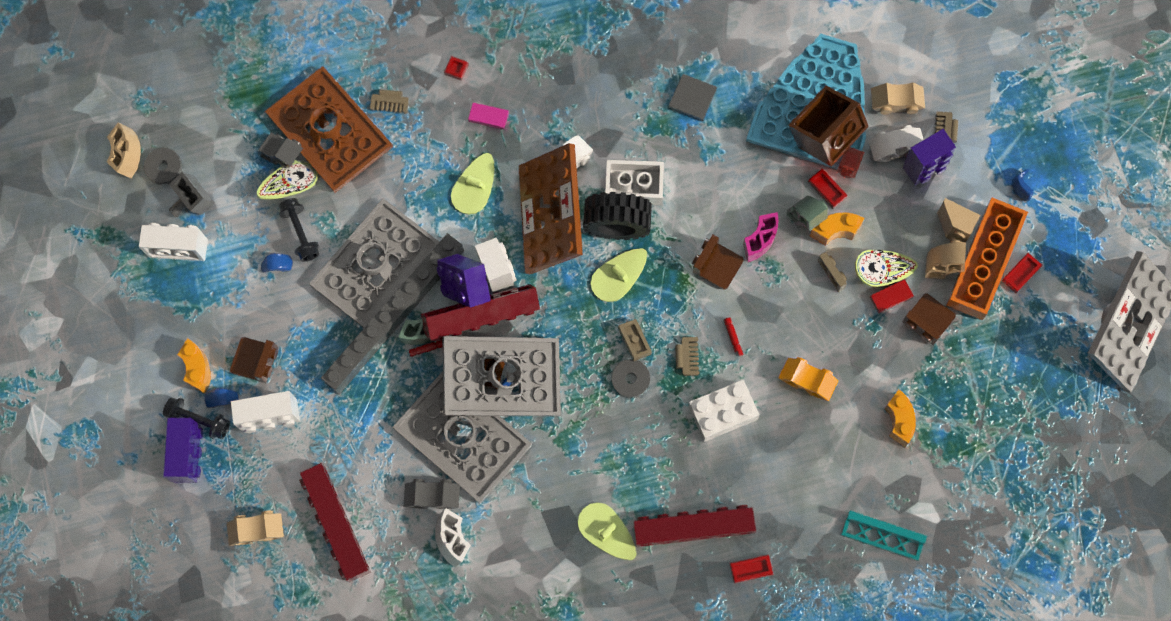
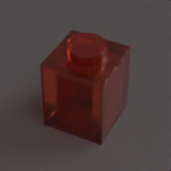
M849 147L842 156L837 173H840L842 177L855 179L865 152Z

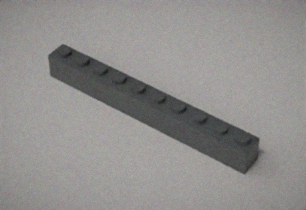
M448 233L443 237L321 377L325 384L340 395L440 280L437 273V260L455 254L461 255L464 252L460 242Z

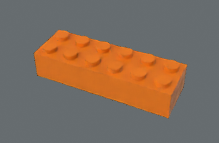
M993 197L990 199L966 255L965 272H959L946 306L980 320L985 318L1028 211Z

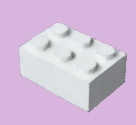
M607 160L605 192L607 194L610 192L619 194L625 192L628 195L632 193L636 194V197L642 196L644 199L650 200L649 202L652 205H662L664 162Z
M149 223L141 227L139 248L149 258L205 261L208 239L197 226L187 225L186 227H179L175 224L160 226L156 223Z
M496 237L476 245L479 261L485 265L486 277L492 293L495 294L515 288L514 282L517 280L510 259L508 260L503 242L499 243Z
M744 379L689 402V409L704 442L754 422L759 418V412Z
M290 391L231 401L233 424L242 432L244 431V433H254L256 429L260 428L271 430L275 426L282 424L283 426L295 425V422L300 421L297 399Z

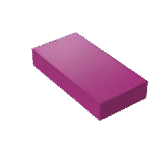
M473 103L468 121L505 130L509 110Z

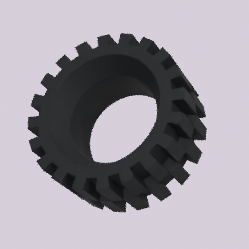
M601 192L600 195L592 194V196H588L585 199L583 229L585 232H589L588 234L595 235V237L599 238L604 237V239L630 240L632 238L635 240L639 239V237L644 238L645 235H649L651 229L652 203L649 202L650 200L644 199L642 196L636 197V194L632 193L630 195L625 192L620 194L616 192L608 194Z

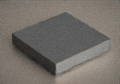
M682 74L668 108L703 121L717 91V87Z

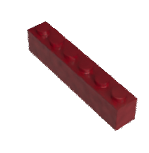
M528 284L491 294V301L471 308L459 303L422 313L421 318L425 336L432 341H440L444 336H457L465 330L475 331L483 325L493 326L501 320L510 321L516 319V316L532 315L535 313L534 311L540 310L536 287Z
M320 463L301 472L302 479L299 480L303 490L307 489L309 493L307 500L311 508L315 507L317 512L315 515L316 521L325 530L322 534L326 543H330L333 550L330 553L333 560L338 561L341 567L338 569L341 578L346 579L350 583L371 573L325 466Z
M739 505L733 510H728V507L717 508L716 512H709L708 509L696 511L697 514L689 515V512H679L677 516L669 517V514L657 515L656 519H649V516L638 517L637 521H634L636 547L755 534L756 526L753 507L748 508V505Z

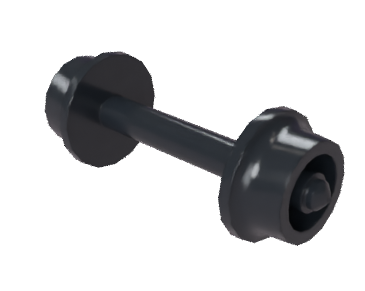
M297 198L284 200L279 204V215L281 218H291L301 246L295 249L294 253L299 256L301 262L312 261L319 256L318 242L308 243L297 216L304 210L302 204H299Z
M171 397L164 405L163 416L167 418H179V416L192 418L197 423L210 428L209 437L211 439L215 437L223 439L227 432H229L230 421L225 419L222 414H218L213 421L183 409V398L175 399Z

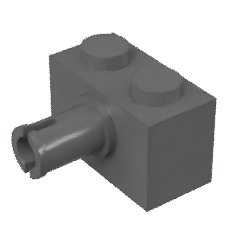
M181 172L169 184L180 198L169 208L171 214L177 218L186 208L190 212L202 215L215 203L196 178L190 174Z

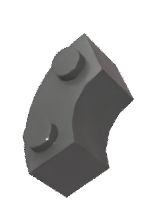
M270 133L259 148L258 155L272 164L277 165L279 163L283 168H290L303 148L295 139H284L279 134Z
M413 479V482L405 483L403 507L418 509L430 507L438 509L459 508L460 484H454L452 480L442 479L438 483H428L424 479Z

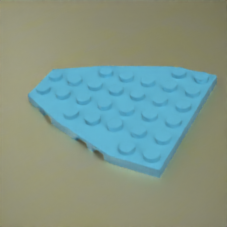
M820 34L812 44L805 48L801 55L789 64L773 88L768 91L766 97L758 104L746 142L831 167L799 149L788 125L825 86L859 102L864 112V80L860 70L861 65L858 58L857 44ZM865 131L831 168L855 174L866 140Z

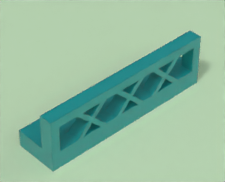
M851 510L847 513L841 536L915 561H919L922 547L927 540L926 535ZM849 522L857 524L861 532L856 535L847 533ZM871 529L875 530L880 539L871 541L865 532ZM889 536L896 537L900 545L894 548L889 547L885 538ZM909 542L917 544L916 554L908 553L904 545Z

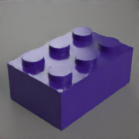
M942 129L911 147L902 168L914 185L918 183L924 184L931 179L930 176L937 173L939 175L947 169L950 159L954 156L953 153L956 146L945 130Z
M459 254L437 260V273L441 279L440 290L444 297L470 308L491 301L485 265L483 263Z
M167 418L163 477L173 483H197V478H200L201 468L198 466V462L202 456L200 439L203 438V428L192 418Z

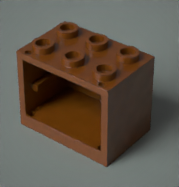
M828 86L819 91L814 99L788 125L799 149L831 167L869 127L860 103Z

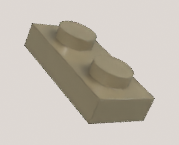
M826 252L819 255L818 263L837 291L840 292L845 289L847 278L842 271L839 272L836 268L837 264L831 255L828 256Z
M636 319L618 325V330L633 361L652 354Z

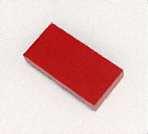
M823 168L808 179V183L832 209L848 196Z
M1027 253L1001 281L1013 292L1017 293L1043 265Z
M904 279L872 294L870 299L880 314L913 298L914 295Z
M769 555L730 563L734 583L773 575Z

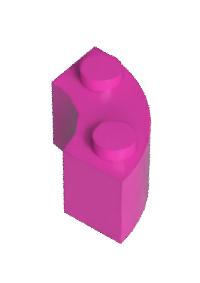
M778 212L759 216L757 230L752 235L744 238L743 247L747 263L763 256L772 246L778 229Z

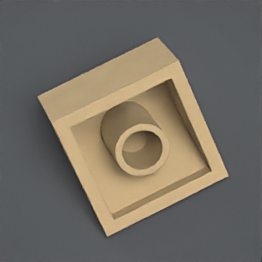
M946 198L937 212L945 236L950 239V242L953 240L966 242L980 217L979 214Z

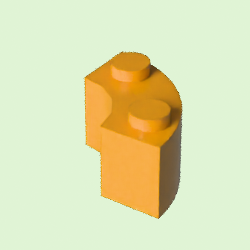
M846 212L828 215L826 220L811 230L810 237L825 246L837 238L853 240L865 218Z
M187 338L177 354L183 359L186 366V374L183 381L205 394L211 381L208 359L204 352Z
M801 357L796 359L788 358L778 378L797 390L798 388L804 389L813 397L829 401L839 381L832 376L833 373L824 368L822 370L807 364L808 362Z
M898 389L885 407V410L892 420V430L889 437L905 448L913 437L916 417L910 400Z

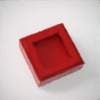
M451 56L444 74L462 81L469 64L467 61Z

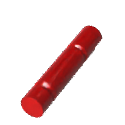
M731 317L726 318L724 323L734 352H738L739 356H743L744 354Z
M440 340L409 349V354L413 357L417 354L442 348L443 341Z

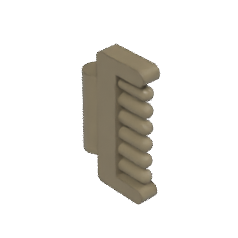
M380 89L379 95L372 94L370 108L374 111L376 106L377 111L379 107L383 111L385 105V111L389 109L392 112L394 106V112L399 111L401 113L403 108V113L407 114L409 99L408 97H402V91Z
M936 112L937 122L935 124L942 126H935V129H937L935 133L944 129L952 142L957 143L958 120L952 119V112Z
M683 337L681 344L675 345L676 369H682L683 376H698L700 373L698 366H691L699 365V362H689L699 360L698 357H689L699 355L698 352H689L698 351V343H696L698 342V337Z

